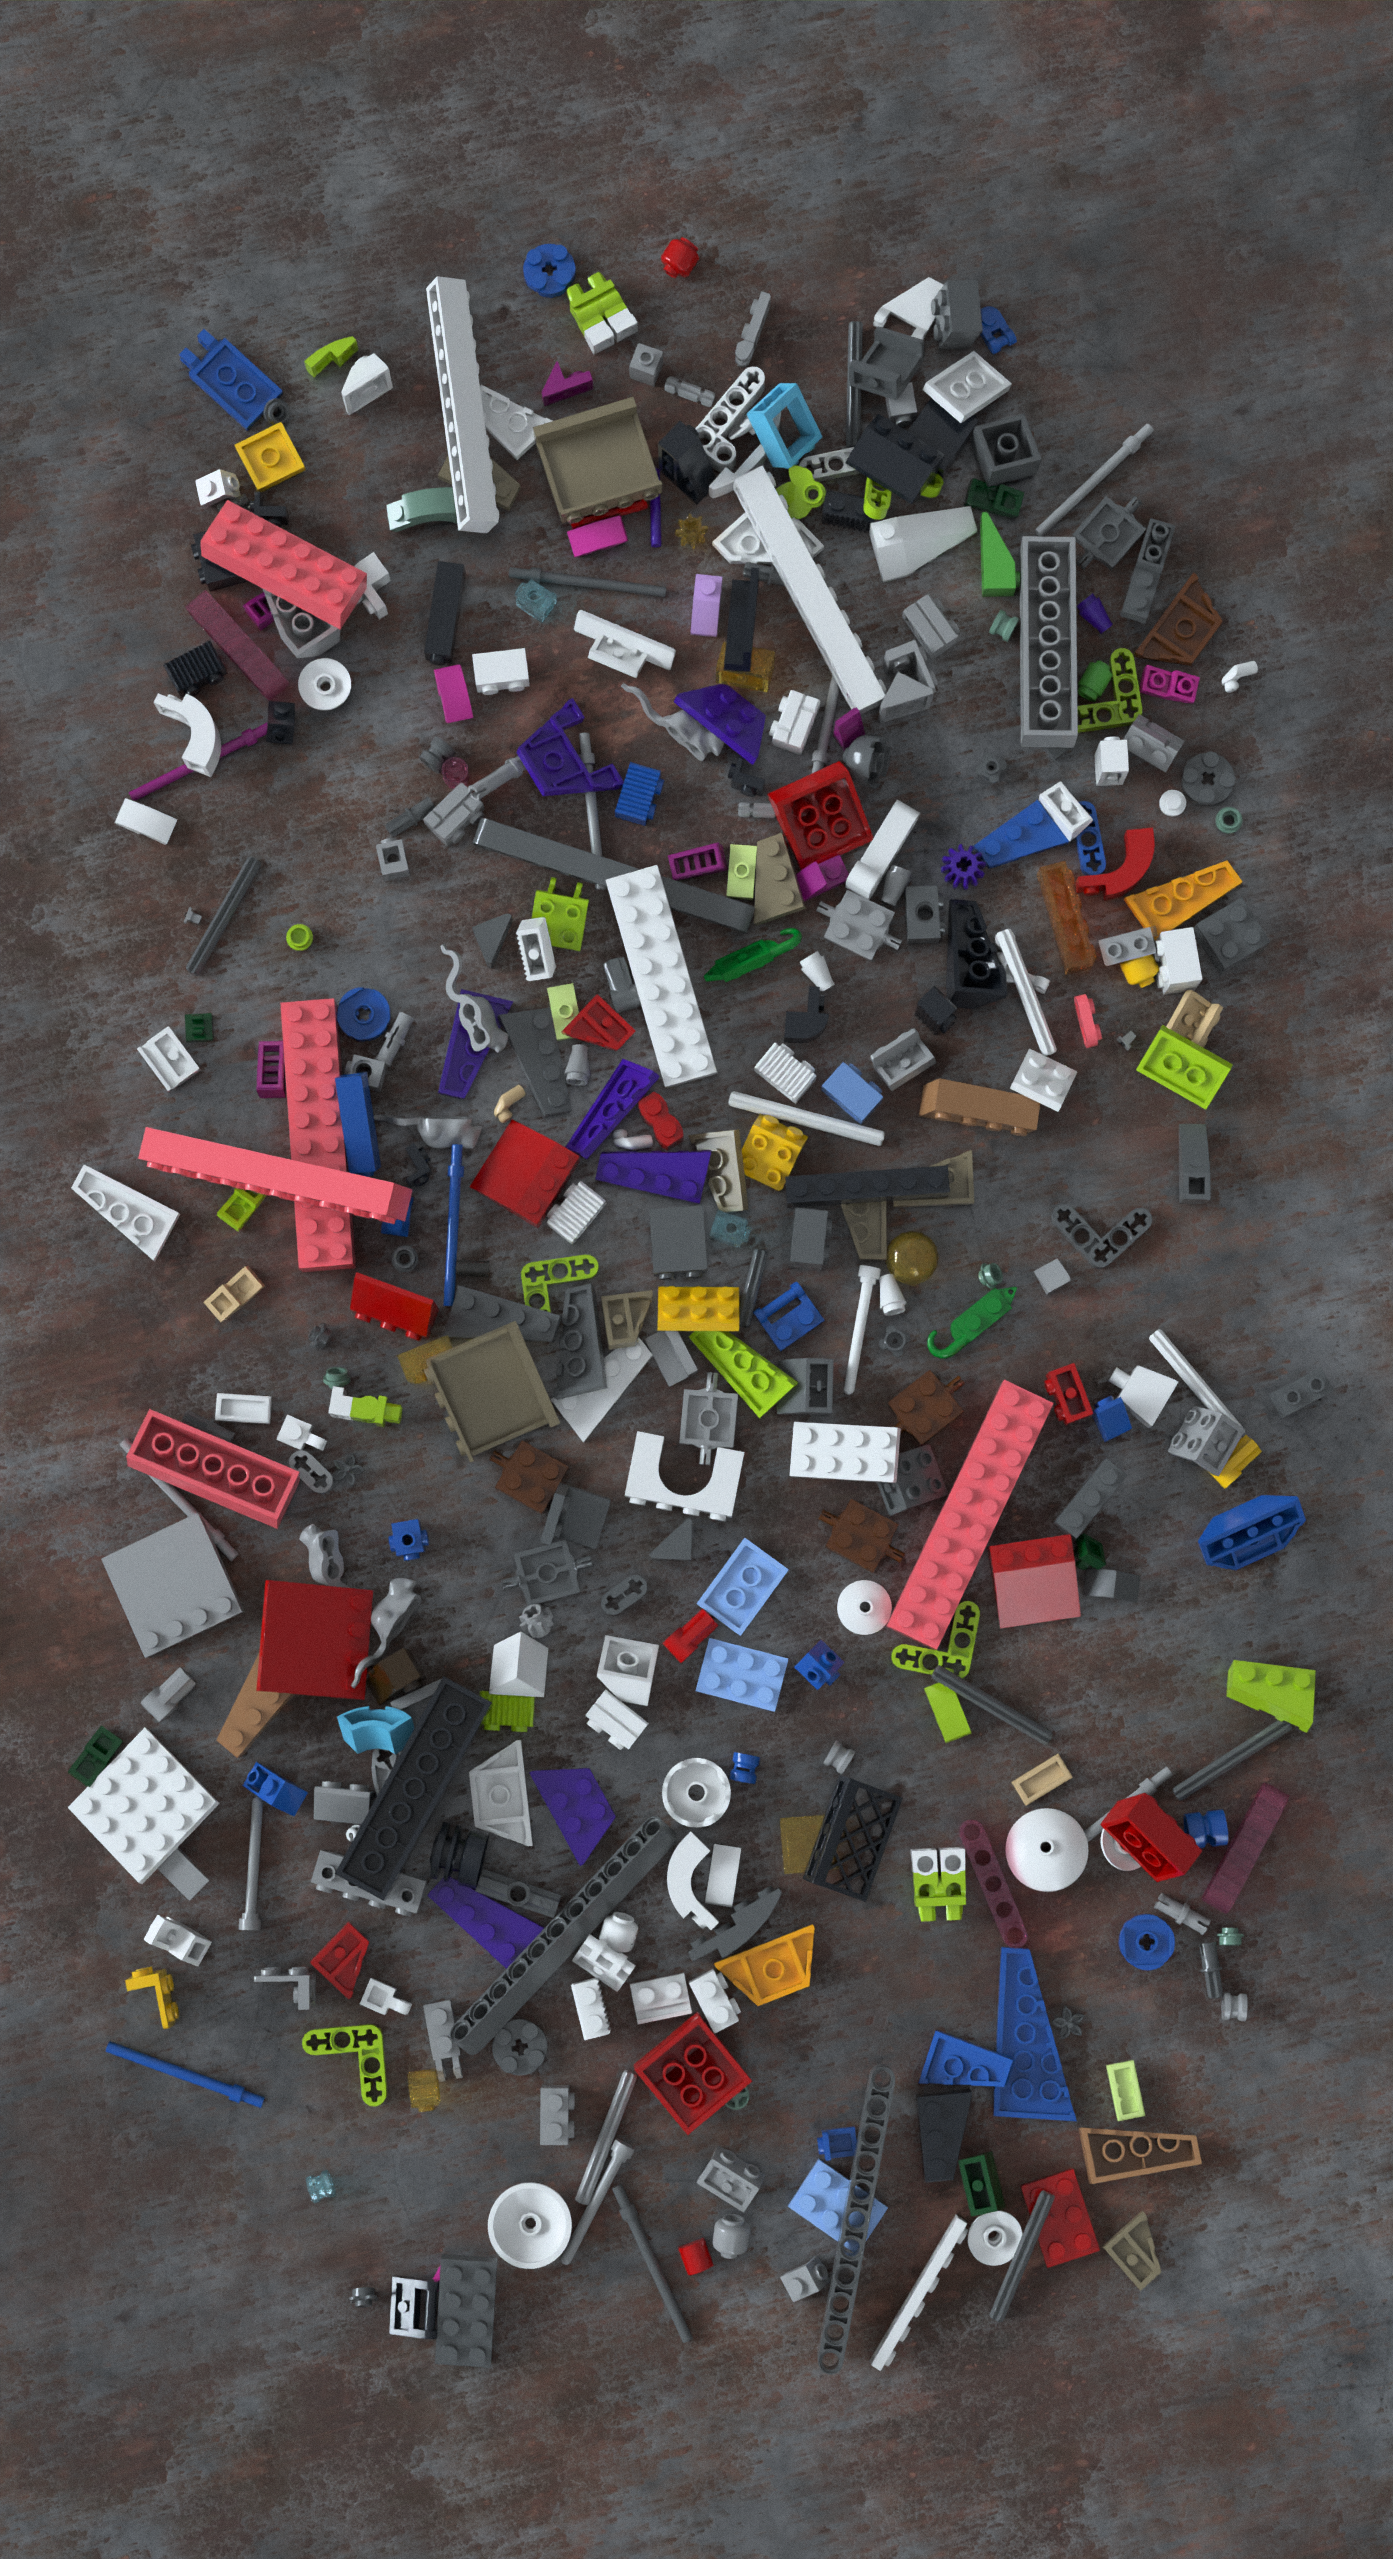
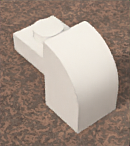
M373 552L359 561L354 567L367 573V589L358 603L362 601L369 614L375 613L380 620L388 612L386 605L376 591L389 583L390 577Z
M159 1915L151 1924L144 1938L149 1944L167 1950L180 1960L195 1966H199L212 1943L188 1926L170 1917L164 1918Z

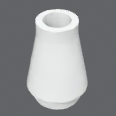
M817 951L800 961L803 967L801 970L817 987H820L821 992L835 985L824 955L821 956Z
M886 1274L879 1278L880 1309L884 1311L886 1316L903 1313L905 1311L904 1305L907 1302L896 1282L895 1275Z

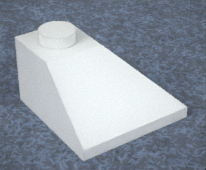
M374 353L370 356L359 358L349 372L341 392L348 415H351L393 388L389 368Z
M605 1635L597 1677L620 1701L648 1706L659 1645Z

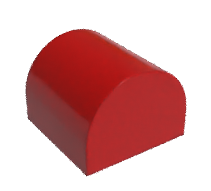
M705 2238L678 2247L688 2275L700 2273L714 2266Z

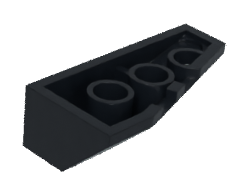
M950 899L946 972L947 998L957 1008L975 1009L1006 998V971L1003 964L1000 965L996 956V947L994 943L991 944L986 932L987 926L977 902Z

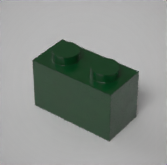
M993 2151L967 2156L958 2160L971 2217L996 2212L1006 2207Z

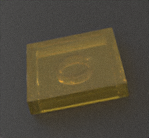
M825 1815L780 1818L784 1874L805 1872Z

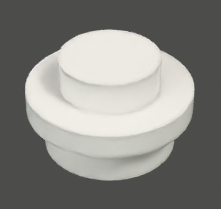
M1168 790L1161 796L1159 806L1165 815L1171 817L1178 816L1186 807V799L1181 792Z

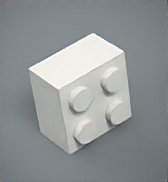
M1193 927L1161 932L1155 941L1157 952L1153 954L1159 966V972L1156 974L1158 988L1163 989V995L1196 990L1202 981V974Z

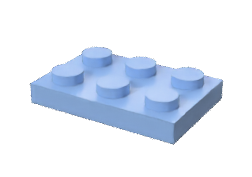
M744 1538L697 1602V1605L741 1636L789 1569Z
M709 1638L696 1691L775 1712L788 1658Z
M818 2159L789 2202L788 2207L838 2241L849 2179ZM858 2185L854 2188V2194L858 2197L868 2194ZM875 2197L866 2241L888 2209V2206ZM854 2211L849 2216V2222L853 2225L860 2224L864 2219V2215L859 2211ZM850 2239L844 2243V2246L855 2252L859 2247V2243L856 2240Z

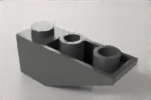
M1179 1124V1204H1207L1211 1200V1176L1206 1124Z

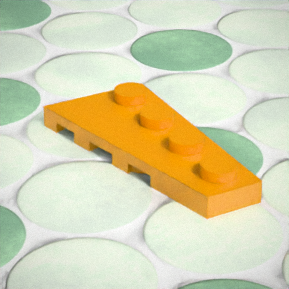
M1224 861L1183 878L1180 877L1158 887L1155 886L1144 892L1124 898V901L1143 928L1156 927L1158 935L1154 937V941H1156L1161 932L1176 929L1241 885L1242 880L1230 863Z

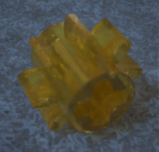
M689 513L688 518L684 521L682 519L678 520V525L682 529L675 530V536H682L681 546L689 544L695 549V544L699 541L705 543V537L702 534L708 532V526H701L702 516L697 519Z

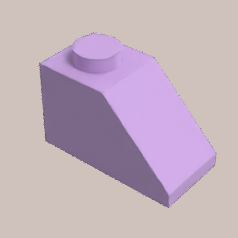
M696 574L691 635L717 637L722 577Z

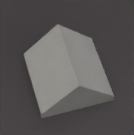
M898 672L881 702L878 716L879 723L930 709L933 697L932 689Z

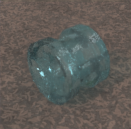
M328 2170L322 2171L316 2177L312 2175L306 2177L307 2188L314 2204L320 2202L324 2197L332 2198L336 2196L334 2183Z

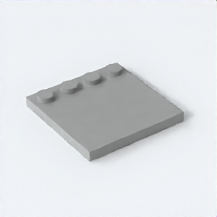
M201 1513L189 1516L101 1559L145 1658L153 1656L245 1612Z

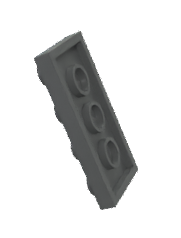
M442 2254L435 2364L491 2368L498 2258Z

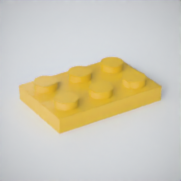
M658 1286L657 1331H739V1287Z

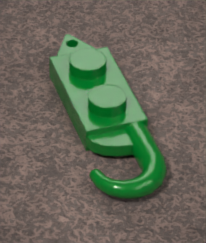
M786 928L780 931V935L791 934L793 937L780 944L772 940L764 941L763 939L715 960V965L704 975V979L706 982L716 980L728 982L756 968H761L773 961V958L797 947L801 942L802 934L796 928Z
M995 1287L957 1317L950 1326L951 1335L955 1341L945 1349H938L934 1345L937 1331L933 1330L927 1339V1347L930 1353L940 1359L954 1356L1012 1309L1011 1303L1017 1287L996 1289ZM1012 1290L1013 1294H1009L1008 1291Z

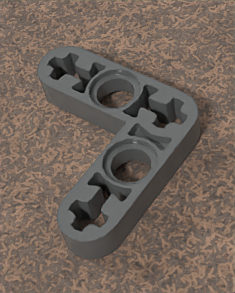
M1060 1204L1055 1207L1051 1214V1222L1092 1267L1103 1269L1148 1230L1152 1224V1215L1144 1208H1136L1102 1238L1073 1207L1067 1204ZM1059 1210L1062 1213L1069 1212L1068 1220L1072 1224L1075 1220L1080 1223L1074 1226L1070 1233L1065 1230L1070 1227L1066 1221L1060 1223L1057 1220L1059 1217L1057 1212ZM1136 1214L1138 1217L1144 1215L1146 1218L1143 1221L1145 1226L1143 1227L1139 1224L1132 1231L1137 1235L1133 1236L1131 1231L1123 1226V1224L1126 1222L1129 1227L1135 1221L1133 1215ZM1079 1229L1086 1230L1089 1234V1241L1085 1244L1078 1243L1074 1238L1075 1232ZM1116 1231L1124 1232L1127 1236L1126 1244L1122 1246L1116 1245L1112 1240L1113 1234ZM1106 1240L1110 1248L1117 1251V1253L1113 1254L1112 1250H1110L1104 1257L1106 1262L1101 1260L1096 1262L1094 1260L1096 1256L1094 1251H1103L1107 1247L1103 1243Z

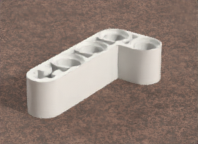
M752 366L745 369L696 427L699 438L710 440V443L703 445L711 467L720 473L726 467L730 471L733 470L736 464L735 447L725 438L764 392L765 375L758 367ZM740 399L743 403L739 406H734L730 401ZM723 418L727 423L720 426L716 425L714 420ZM724 453L728 454L731 458L727 461H721L718 459V456Z
M897 800L860 861H857L850 872L845 887L869 900L921 813Z

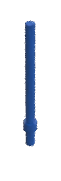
M452 1144L451 1166H448L450 1191L443 1306H453L455 1299L461 1177H464V1166H462L463 1145Z
M111 2041L107 2045L106 2052L229 2096L231 2101L237 2103L242 2101L259 2108L263 2106L265 2097L248 2092L243 2086L226 2084Z

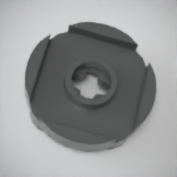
M1215 752L1198 754L1187 762L1181 776V787L1185 796L1192 803L1216 806L1229 797L1236 779L1232 766L1225 758ZM1203 774H1211L1214 777L1212 780L1214 785L1211 786L1209 783L1204 785L1201 782L1204 779Z
M523 2018L508 2021L495 2035L492 2043V2052L496 2063L504 2072L518 2076L534 2072L543 2063L548 2051V2042L544 2031L535 2023ZM517 2039H521L522 2043H527L528 2048L524 2049L523 2055H519L518 2051H513L512 2046L516 2045Z

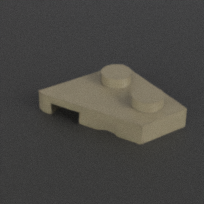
M652 1290L601 1296L609 1350L636 1346L653 1298Z
M1143 2211L1137 2214L1102 2246L1140 2291L1161 2273L1153 2238L1147 2222L1148 2219Z

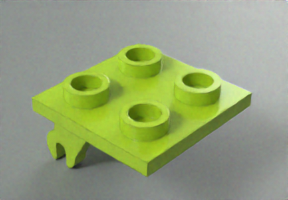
M551 877L548 891L536 890L532 919L546 918L551 946L581 951L589 903L588 899L581 898L583 883L577 882L574 896L568 897L554 894L557 878Z

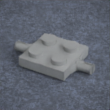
M850 890L846 891L842 901L835 908L821 901L816 910L830 917V925L824 935V939L871 962L876 951L883 943L897 951L902 943V940L888 934L889 925L895 912Z
M707 1372L706 1388L701 1390L684 1389L679 1444L694 1445L701 1448L700 1465H704L705 1454L706 1465H711V1449L718 1447L733 1449L738 1394L724 1393L718 1390L717 1381L719 1374L714 1373L713 1383H711L712 1372Z

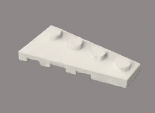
M83 1165L71 1187L154 1261H156L180 1216V1213L86 1165Z
M638 1338L636 1346L615 1349L604 1358L607 1389L559 1400L554 1397L550 1399L583 1443L653 1355L642 1340Z

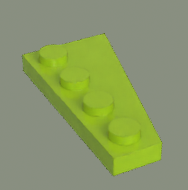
M694 1331L689 1336L692 1342L759 1418L766 1414L798 1384L797 1381L729 1331Z

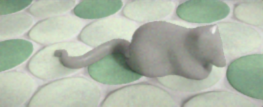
M625 683L621 685L625 691L631 692L639 698L644 712L654 723L665 727L668 733L679 744L687 748L698 760L703 761L709 752L719 756L724 742L687 712L680 710L675 714L662 717L652 709L649 699L641 689L633 686L629 687Z
M445 944L441 945L442 953L450 955L454 962V966L446 981V992L451 1000L460 1003V1021L469 1034L473 1050L480 1051L489 1047L499 1053L507 1045L509 1035L498 1028L494 1011L488 1000L479 996L458 993L456 980L462 969V958L458 952L448 950Z
M374 1114V1120L386 1121L398 1126L416 1125L422 1140L430 1147L440 1149L451 1147L452 1144L463 1145V1148L473 1149L478 1142L482 1126H472V1117L429 1115L403 1118L386 1114Z
M315 1524L307 1526L302 1531L299 1540L308 1548L309 1569L312 1578L326 1586L349 1588L340 1581L344 1572V1562L339 1552L338 1532L336 1530L323 1532Z
M396 1578L390 1581L387 1596L373 1609L371 1623L380 1636L381 1645L373 1656L366 1657L358 1664L355 1670V1679L351 1685L354 1689L358 1685L365 1668L379 1663L384 1658L391 1640L399 1635L408 1619L421 1604V1596L413 1592V1588L417 1583L415 1580Z

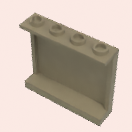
M634 397L533 427L534 439L562 523H577L585 516L592 514L600 516L607 513L608 509L615 507L626 508L631 506L634 501L641 499L645 501L652 500L662 493L661 480L659 481L637 415Z
M516 1320L426 1359L428 1368L424 1369L425 1375L430 1385L436 1384L439 1391L434 1394L440 1408L446 1407L449 1416L445 1417L451 1433L457 1431L460 1440L456 1441L461 1456L467 1455L470 1462L474 1461V1455L549 1423L550 1428L560 1424Z

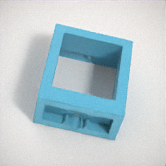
M779 383L747 413L772 467L789 469L797 465L799 459L805 453L813 450L815 444L822 438L797 383ZM786 406L801 435L788 449L773 421V418Z

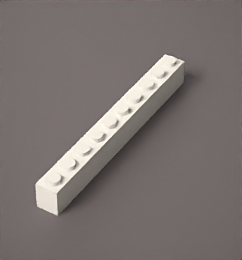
M437 276L426 288L458 530L488 533L498 523L499 510L496 508V487L492 479L493 464L489 457V437L486 435L485 428L486 413L483 411L482 406L483 391L479 384V364L476 362V341L473 338L472 332L473 318L469 310L470 295L467 291L465 280Z
M762 465L734 479L733 490L850 709L852 710L854 707H857L862 715L881 705L887 693L883 681L881 679L877 680L874 675V665L869 656H864L859 636L851 632L848 626L850 621L844 610L840 611L836 604L838 599L832 587H827L822 567L813 561L811 557L813 555L812 549L807 541L803 542L799 534L801 530L795 518H790L783 495H778L774 488L776 486L774 477L770 472L766 473Z

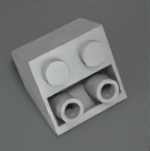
M322 1781V1786H315L314 1819L362 1824L374 1803L375 1791H368L369 1785L350 1784L348 1789L341 1788V1782Z

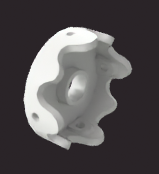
M691 1758L679 1762L669 1771L662 1787V1798L667 1812L677 1822L688 1827H704L716 1822L725 1813L731 1797L730 1783L724 1771L715 1763L702 1758ZM695 1784L701 1785L705 1791L704 1797L698 1801L692 1800L688 1795L689 1788Z

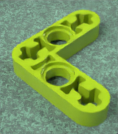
M939 474L921 493V496L934 498L939 495L944 483ZM867 477L864 512L872 519H883L890 506L891 491ZM873 486H879L882 489H884V491H879L875 489Z
M1126 648L1116 649L1109 660L1110 672L1113 674L1111 680L1115 701L1077 706V714L1080 718L1088 717V711H1092L1091 720L1093 723L1089 724L1090 719L1082 720L1081 725H1078V733L1130 726L1139 714L1142 715V703L1135 661L1130 650ZM1118 656H1122L1123 660H1128L1124 666L1125 673L1121 675L1120 663H1115ZM1123 680H1127L1132 683L1133 690L1129 693H1123L1119 690L1118 684ZM1131 699V710H1136L1133 718H1129L1128 714L1123 713L1126 711V700ZM1101 709H1105L1110 712L1111 719L1108 722H1101L1097 719L1096 713Z
M578 1255L526 1264L521 1271L525 1305L530 1306V1298L535 1294H540L545 1299V1304L540 1310L551 1313L547 1286L593 1279L599 1271L597 1260L591 1255ZM588 1260L591 1265L594 1264V1268L590 1269V1274H585L584 1270H577V1276L572 1277V1268L569 1262L575 1261V1267L583 1266V1261ZM563 1264L567 1267L568 1273L564 1278L554 1277L552 1269L555 1265ZM548 1265V1274L551 1280L545 1281V1275L538 1276L536 1282L526 1278V1274L530 1273L531 1268H535L538 1273L545 1272L543 1266Z
M964 1601L957 1606L953 1617L947 1652L901 1644L896 1646L891 1653L892 1663L900 1669L932 1675L934 1669L928 1670L923 1666L922 1660L925 1655H935L940 1666L943 1665L942 1656L948 1657L946 1663L953 1664L956 1662V1659L961 1660L960 1664L965 1666L964 1671H959L957 1676L964 1678L969 1673L980 1617L978 1606L971 1601ZM966 1606H970L971 1612L975 1613L974 1617L968 1619L967 1626L973 1625L972 1631L966 1628H956L957 1622L961 1625L963 1624L964 1616L960 1615V1610H964ZM960 1632L966 1633L970 1638V1643L966 1648H959L954 1642L955 1636ZM902 1649H906L908 1655L916 1656L915 1651H920L918 1668L913 1667L915 1661L907 1660L904 1665L900 1664V1659L896 1658V1653H901ZM945 1668V1669L949 1670L950 1672L954 1673V1670H953V1669Z
M363 2024L310 2030L304 2035L302 2046L306 2053L310 2055L358 2051L363 2101L369 2106H378L385 2101L388 2090L384 2039L382 2030L377 2025ZM368 2029H372V2033L377 2034L378 2039L373 2041V2045H369L368 2040H359V2047L354 2046L356 2037L353 2030H359L358 2036L366 2035ZM341 2031L348 2033L350 2036V2044L344 2048L339 2047L335 2043V2036ZM326 2033H331L330 2045L332 2049H327L328 2043L318 2045V2050H314L313 2045H308V2040L312 2039L313 2034L317 2035V2039H326ZM370 2057H375L380 2062V2069L375 2073L368 2072L364 2066L366 2059ZM381 2076L382 2081H376V2088L379 2091L382 2090V2095L378 2096L377 2101H373V2097L367 2095V2092L372 2089V2081L366 2083L365 2077L376 2078Z

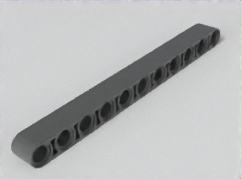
M480 818L472 844L591 884L604 885L607 889L606 879L641 870L485 818ZM661 876L671 910L738 932H748L755 907Z
M657 1816L648 1818L453 2025L450 2031L451 2041L470 2055L480 2052L667 1853L676 1841L675 1831Z
M884 2064L874 2066L869 2073L818 2346L817 2361L819 2368L828 2375L838 2373L844 2362L895 2087V2075L892 2069ZM880 2071H886L890 2075L889 2082L885 2085L875 2083V2075ZM874 2099H881L885 2103V2107L880 2113H873L869 2109V2105ZM869 2127H876L879 2130V2137L874 2141H868L864 2138L865 2130ZM864 2155H870L874 2158V2164L869 2169H863L859 2166V2160ZM865 2183L869 2186V2192L866 2196L858 2197L854 2194V2188L857 2184ZM854 2211H859L864 2215L863 2221L858 2225H853L849 2222V2216ZM853 2239L859 2243V2247L855 2252L848 2253L843 2249L844 2243L847 2240ZM843 2268H850L853 2271V2277L848 2281H842L838 2278V2273ZM838 2296H844L848 2299V2304L843 2309H837L833 2306V2301ZM838 2324L843 2328V2332L839 2337L828 2335L827 2331L831 2325ZM827 2353H834L838 2356L837 2362L832 2366H827L822 2362L823 2356Z

